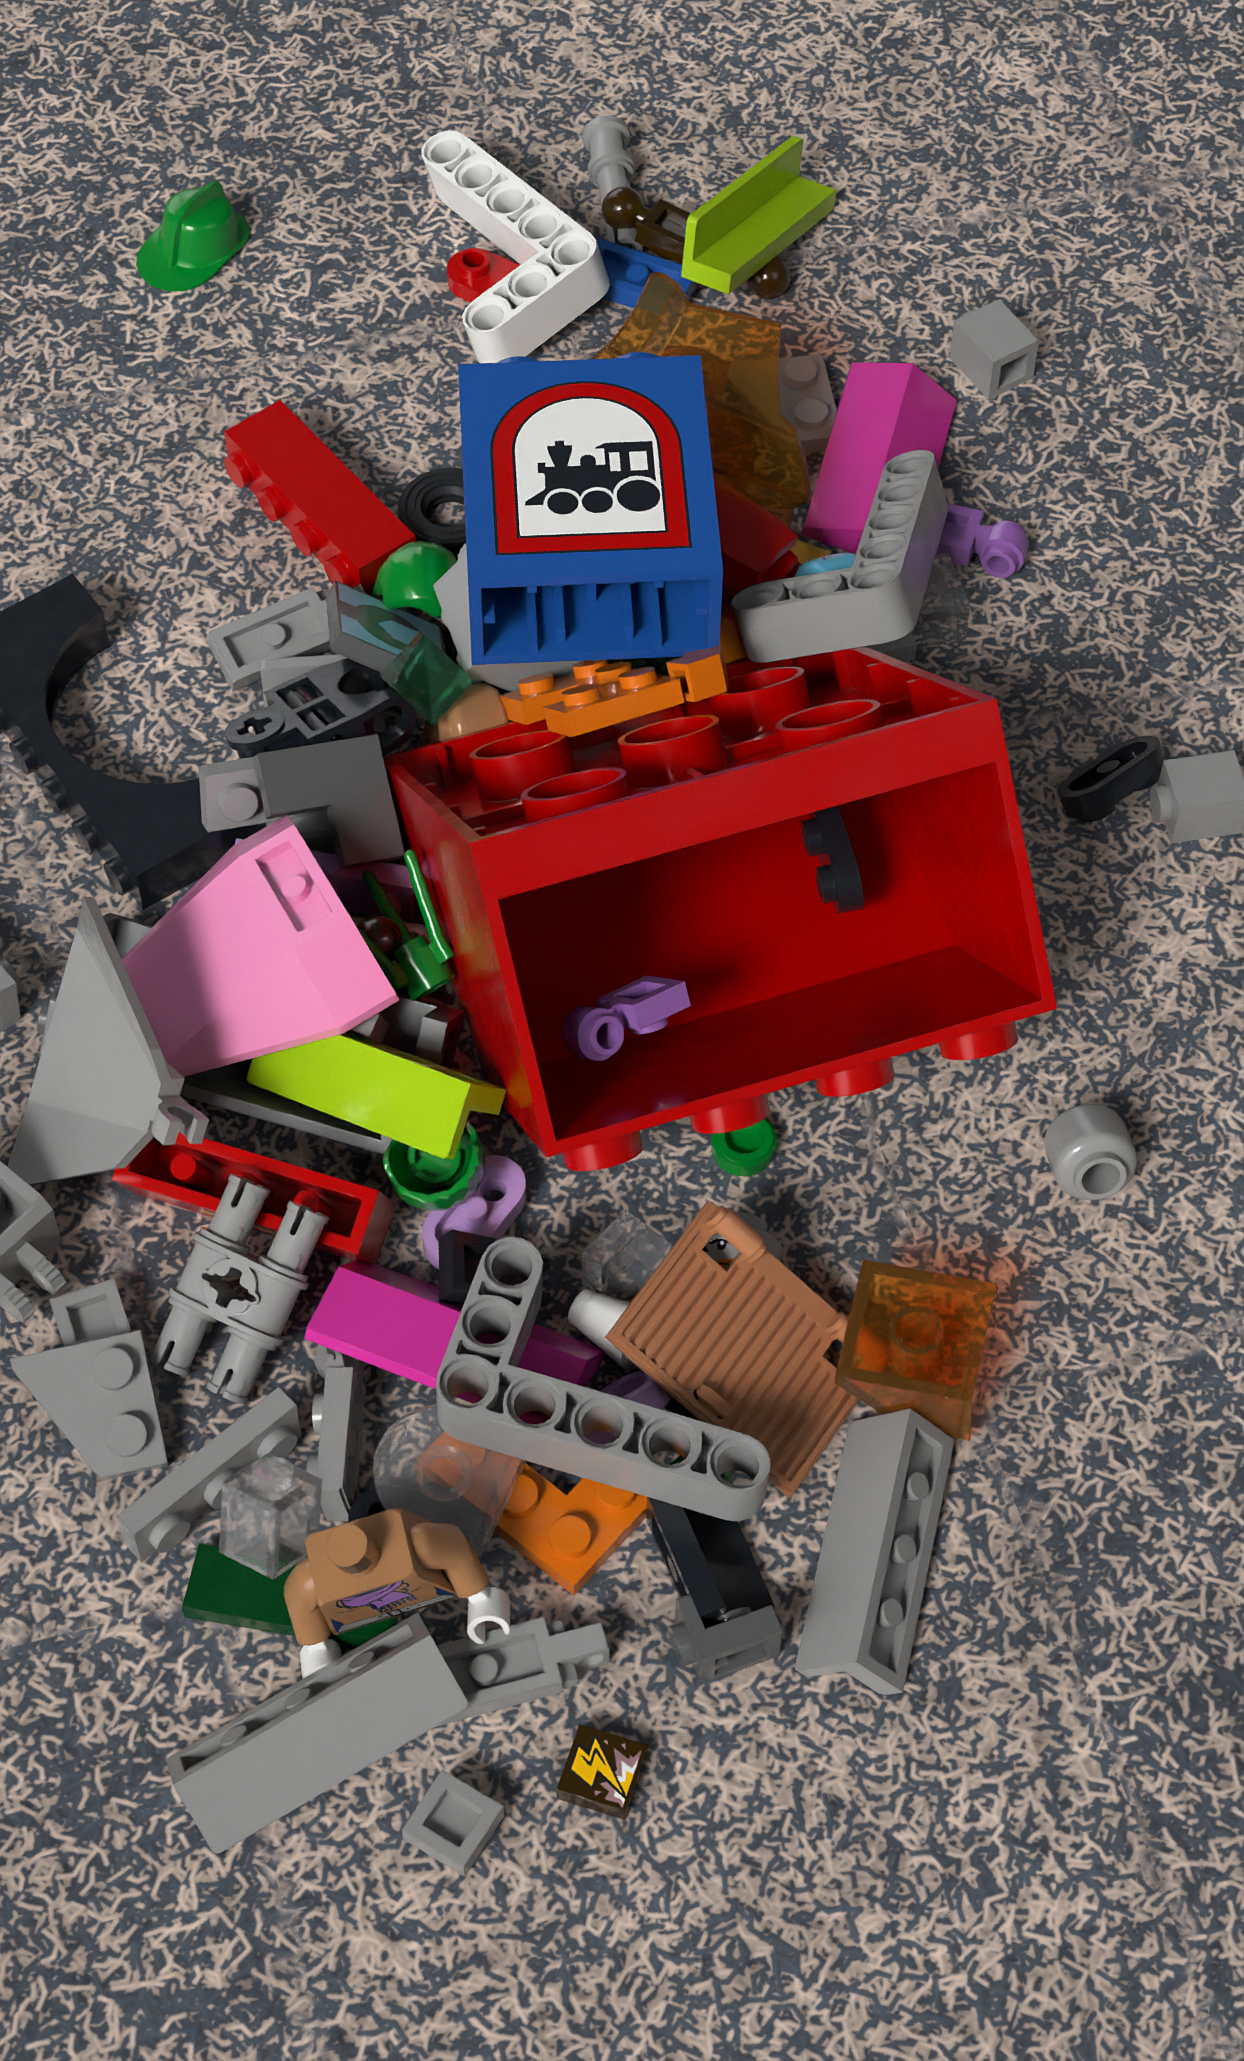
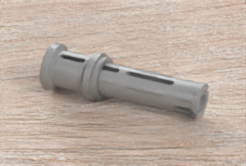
M611 115L600 116L591 120L582 131L583 145L590 152L591 156L588 163V176L591 182L599 188L601 206L604 197L612 189L622 186L631 188L630 182L635 174V161L632 155L627 152V144L630 140L629 127L624 120ZM604 220L607 241L630 248L629 244H632V249L643 252V245L634 242L638 230L637 227L615 230Z

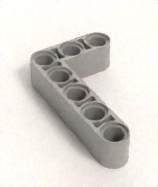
M927 450L909 451L892 458L886 463L852 567L751 585L733 597L731 606L747 656L751 661L759 663L882 644L900 639L914 629L948 513L946 496L935 456L932 452Z
M507 1237L498 1239L488 1246L480 1260L437 1374V1417L440 1427L447 1435L465 1443L723 1520L742 1521L751 1518L760 1511L765 1502L770 1458L767 1449L759 1440L740 1432L519 1368L520 1360L541 1306L543 1261L539 1250L531 1242L522 1238ZM514 1275L526 1281L513 1286L505 1285L498 1280L504 1276ZM496 1333L505 1339L491 1345L483 1344L475 1338L481 1334ZM463 1392H475L483 1397L479 1402L470 1405L460 1404L452 1398ZM537 1411L548 1415L550 1419L545 1423L535 1425L528 1424L520 1420L519 1417L524 1413ZM596 1431H607L617 1439L612 1443L602 1445L589 1441L586 1436ZM665 1450L674 1451L685 1460L678 1464L668 1465L657 1461L653 1455ZM731 1470L741 1471L749 1475L752 1481L743 1485H734L725 1481L720 1475Z

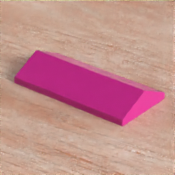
M852 362L801 535L856 554L884 466L892 458L902 453L914 450H927L934 454L939 469L957 400L913 363Z
M355 1260L338 1267L306 1328L305 1339L436 1389L437 1374L463 1306L439 1301V1287L378 1264L371 1265ZM534 1323L518 1367L587 1387L601 1365L605 1352L596 1346ZM496 1333L481 1334L475 1339L483 1344L492 1345L501 1342L505 1338ZM463 1392L455 1396L473 1404L483 1399L481 1395L475 1392ZM537 1411L527 1412L519 1417L520 1420L535 1425L545 1423L550 1419L548 1415Z

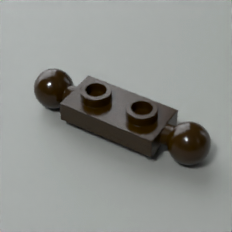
M617 187L607 193L602 202V215L610 227L615 230L637 227L638 230L634 242L651 249L659 257L673 259L682 264L686 223L691 213L661 199L652 209L646 208L641 195L630 187ZM776 256L747 280L750 290L759 298L775 299L787 290L790 283V271L787 264Z

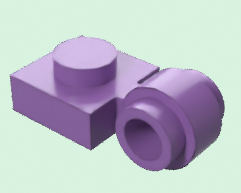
M948 504V513L935 560L968 567L973 553L979 554L983 569L988 574L998 578L1009 577L1021 569L1029 548V541L1025 530L1019 524L1012 521H1000L994 526H983L984 511Z
M646 975L595 999L597 1006H580L565 1018L561 1029L562 1039L567 1049L577 1057L595 1061L608 1059L620 1049L624 1040L625 1028H630L632 1034L651 1033L668 1025V1016L691 1006L685 981Z

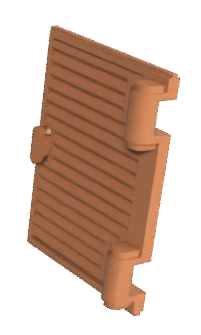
M707 1201L605 1338L700 1421L740 1432L759 1440L767 1449L770 1458L768 1481L790 1498L888 1359V1351L884 1349L885 1344L851 1314L838 1313L767 1250L768 1245L765 1243V1238L730 1207L726 1209L723 1205L718 1207L714 1202ZM716 1233H719L739 1251L726 1270L702 1250ZM836 1339L840 1340L858 1356L846 1375H843L823 1357L831 1343ZM695 1390H697L696 1393L699 1399H695L694 1397Z

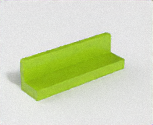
M796 136L790 137L688 216L681 277L730 294L834 210L836 189L799 177L803 139Z
M350 1031L252 1058L247 1074V1081L250 1084L439 1158L450 1160L456 1156L470 1110L499 1115L506 1094V1089L380 1042L368 1040Z

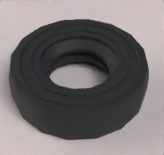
M438 468L420 474L406 485L398 502V518L416 536V542L426 541L442 545L454 553L458 560L457 555L464 544H466L465 523L455 527H442L430 522L427 515L435 505L444 502H456L464 505L463 469Z

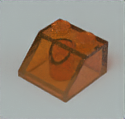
M863 1260L836 1369L835 1383L881 1414L911 1408L951 1438L970 1441L995 1328L997 1283Z

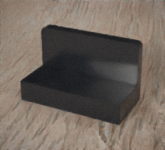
M647 1497L646 1522L678 1597L691 1595L705 1629L712 1627L717 1618L734 1609L747 1607L754 1612L772 1605L773 1609L775 1608L737 1521L723 1520Z

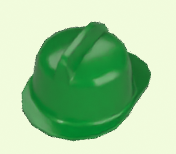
M211 181L204 187L183 189L173 194L167 201L162 224L145 240L138 251L136 267L140 277L152 287L164 291H187L200 287L214 277L249 241L250 227L245 217L234 210L230 200L225 196L223 186L219 182Z

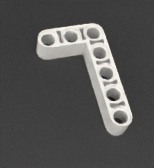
M447 130L433 135L424 143L421 150L422 158L439 199L520 264V266L473 300L465 308L462 315L463 324L479 363H496L509 357H525L598 302L607 293L610 286L609 277L597 241L590 232L464 134L458 131Z

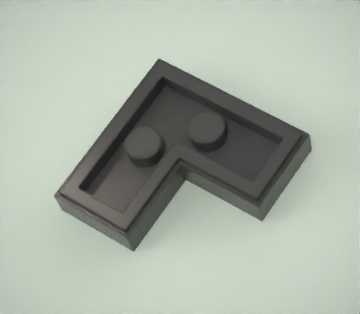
M378 734L258 753L253 758L266 819L327 809L340 870L400 860L404 856V848Z

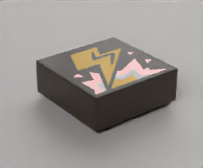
M579 1724L556 1789L557 1799L626 1820L648 1755V1745Z

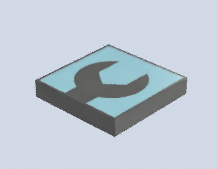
M335 580L326 596L330 649H332V652L430 694L438 695L449 679L441 626L400 608L388 609L382 600Z

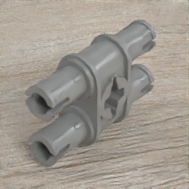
M231 1173L228 1178L227 1187L209 1227H201L199 1232L196 1231L194 1233L193 1239L196 1243L176 1288L170 1287L167 1293L170 1296L168 1302L173 1307L153 1352L149 1354L148 1360L157 1366H161L162 1363L165 1364L163 1369L188 1376L191 1370L190 1366L210 1322L217 1323L220 1321L227 1324L226 1330L232 1334L206 1388L215 1394L223 1392V1398L246 1405L249 1399L248 1395L268 1351H276L278 1346H282L285 1339L281 1334L301 1289L307 1290L310 1284L307 1282L309 1275L304 1273V1270L324 1225H327L329 1217L320 1212L314 1213L312 1212L313 1209L302 1204L289 1201L288 1209L267 1256L260 1254L257 1257L249 1253L251 1248L245 1245L271 1190L259 1184L254 1185L253 1181ZM222 1277L240 1278V1284L247 1288L248 1293L255 1296L256 1299H237V1293L229 1288L228 1283L222 1281Z

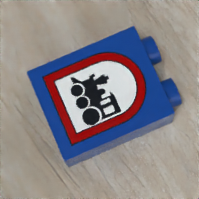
M633 352L612 359L539 361L530 357L517 356L509 357L496 363L458 364L472 665L683 657V654L686 652L720 646L723 564L701 355L659 357L646 352Z

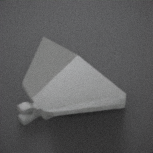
M83 897L77 929L29 1099L7 1166L30 1186L126 1168L153 1137L162 1145H175L178 1133L180 1132L186 1136L190 1144H201L209 1122L205 1115L188 1104L180 1096L185 1077L164 1060L160 1046L95 897Z

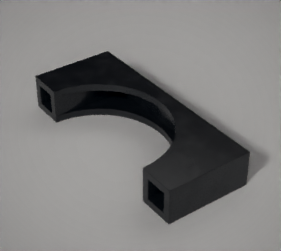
M71 574L0 611V734L4 732L10 739L9 747L21 770L26 775L35 771L42 780L40 787L52 810L58 815L66 811L74 821L71 823L72 829L84 851L89 855L98 852L106 862L103 864L104 871L117 893L123 896L129 892L140 907L145 910L202 878L235 845L236 839L244 840L265 828L266 823L207 832L202 824L199 778L166 784L137 783L121 780L103 774L84 764L60 742L53 731V719L64 689L74 675L88 661L110 647L103 610L77 578Z

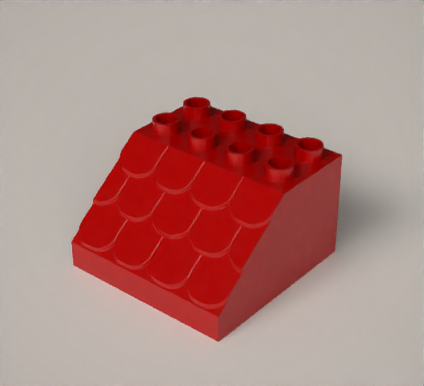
M864 646L772 662L759 663L748 658L726 664L730 684L726 692L697 702L684 701L685 703L574 737L548 731L546 719L528 725L513 721L383 756L404 853L407 850L416 852L444 937L455 953V956L448 960L456 974L451 983L462 1011H465L464 1016L488 1082L506 1089L502 1104L546 1158L562 1153L565 1166L574 1171H594L610 1168L635 1158L643 1151L644 1147L640 1130L688 1116L690 1117L692 1129L699 1133L717 1134L743 1129L762 1121L769 1115L770 1107L767 1093L815 1080L817 1092L824 1096L843 1097L866 1093L878 1089L894 1079L895 1071L892 1057L939 1044L940 1054L946 1059L973 1060L989 1057L1010 1049L1018 1042L1015 1021L1057 1009L997 698ZM837 805L839 806L858 864L864 895L863 909L837 914L833 902L822 904L815 876V867H819L821 864L818 855L813 857L807 856L800 826L802 820L810 819V813ZM646 975L685 981L691 1006L668 1016L669 1023L662 1029L646 1034H632L630 1028H625L624 1040L620 1049L611 1057L602 1061L577 1057L567 1049L562 1039L561 1029L565 1018L574 1009L583 1005L597 1006L595 999Z

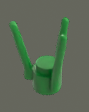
M407 850L404 858L431 943H429L425 935L413 939L372 871H365L363 873V881L383 916L394 921L402 933V946L393 952V957L397 964H394L358 926L356 927L393 990L396 992L404 987L410 999L415 1001L442 987L456 976L448 960L455 956V953L444 937L417 854L413 850Z

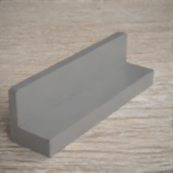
M911 1408L855 1420L848 1427L795 1664V1670L806 1677L846 1672L879 1694L903 1693L954 1445L953 1438Z
M417 1612L166 1758V1763L173 1786L210 1849L214 1853H221L466 1709L468 1701Z

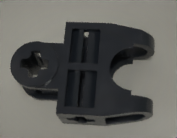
M345 658L313 669L264 691L268 706L261 710L248 712L234 719L225 729V738L229 747L237 750L239 759L255 757L258 753L378 734L382 755L385 756L403 745L410 738L416 725V711L413 704L402 693L395 690H384V680L379 671ZM357 673L368 674L369 684L362 694H346L342 692L345 682L352 675ZM297 691L307 703L304 704L293 692ZM391 706L401 707V718L394 728L386 732L375 731L374 719L377 714ZM252 726L254 734L249 732V727Z

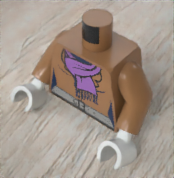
M404 1508L390 1509L310 1534L305 1538L308 1558L298 1562L284 1585V1598L298 1644L304 1645L300 1651L303 1679L342 1657V1650L339 1644L332 1639H327L331 1635V1631L334 1635H338L458 1597L468 1598L467 1633L474 1642L478 1644L485 1643V1621H494L502 1626L503 1632L506 1635L510 1633L509 1596L501 1589L486 1587L489 1583V1577L465 1534L457 1526L448 1523H435Z

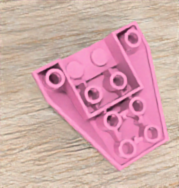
M288 815L283 816L232 846L122 958V962L160 1046L164 1060L183 1077L343 1034L399 1001L398 996Z

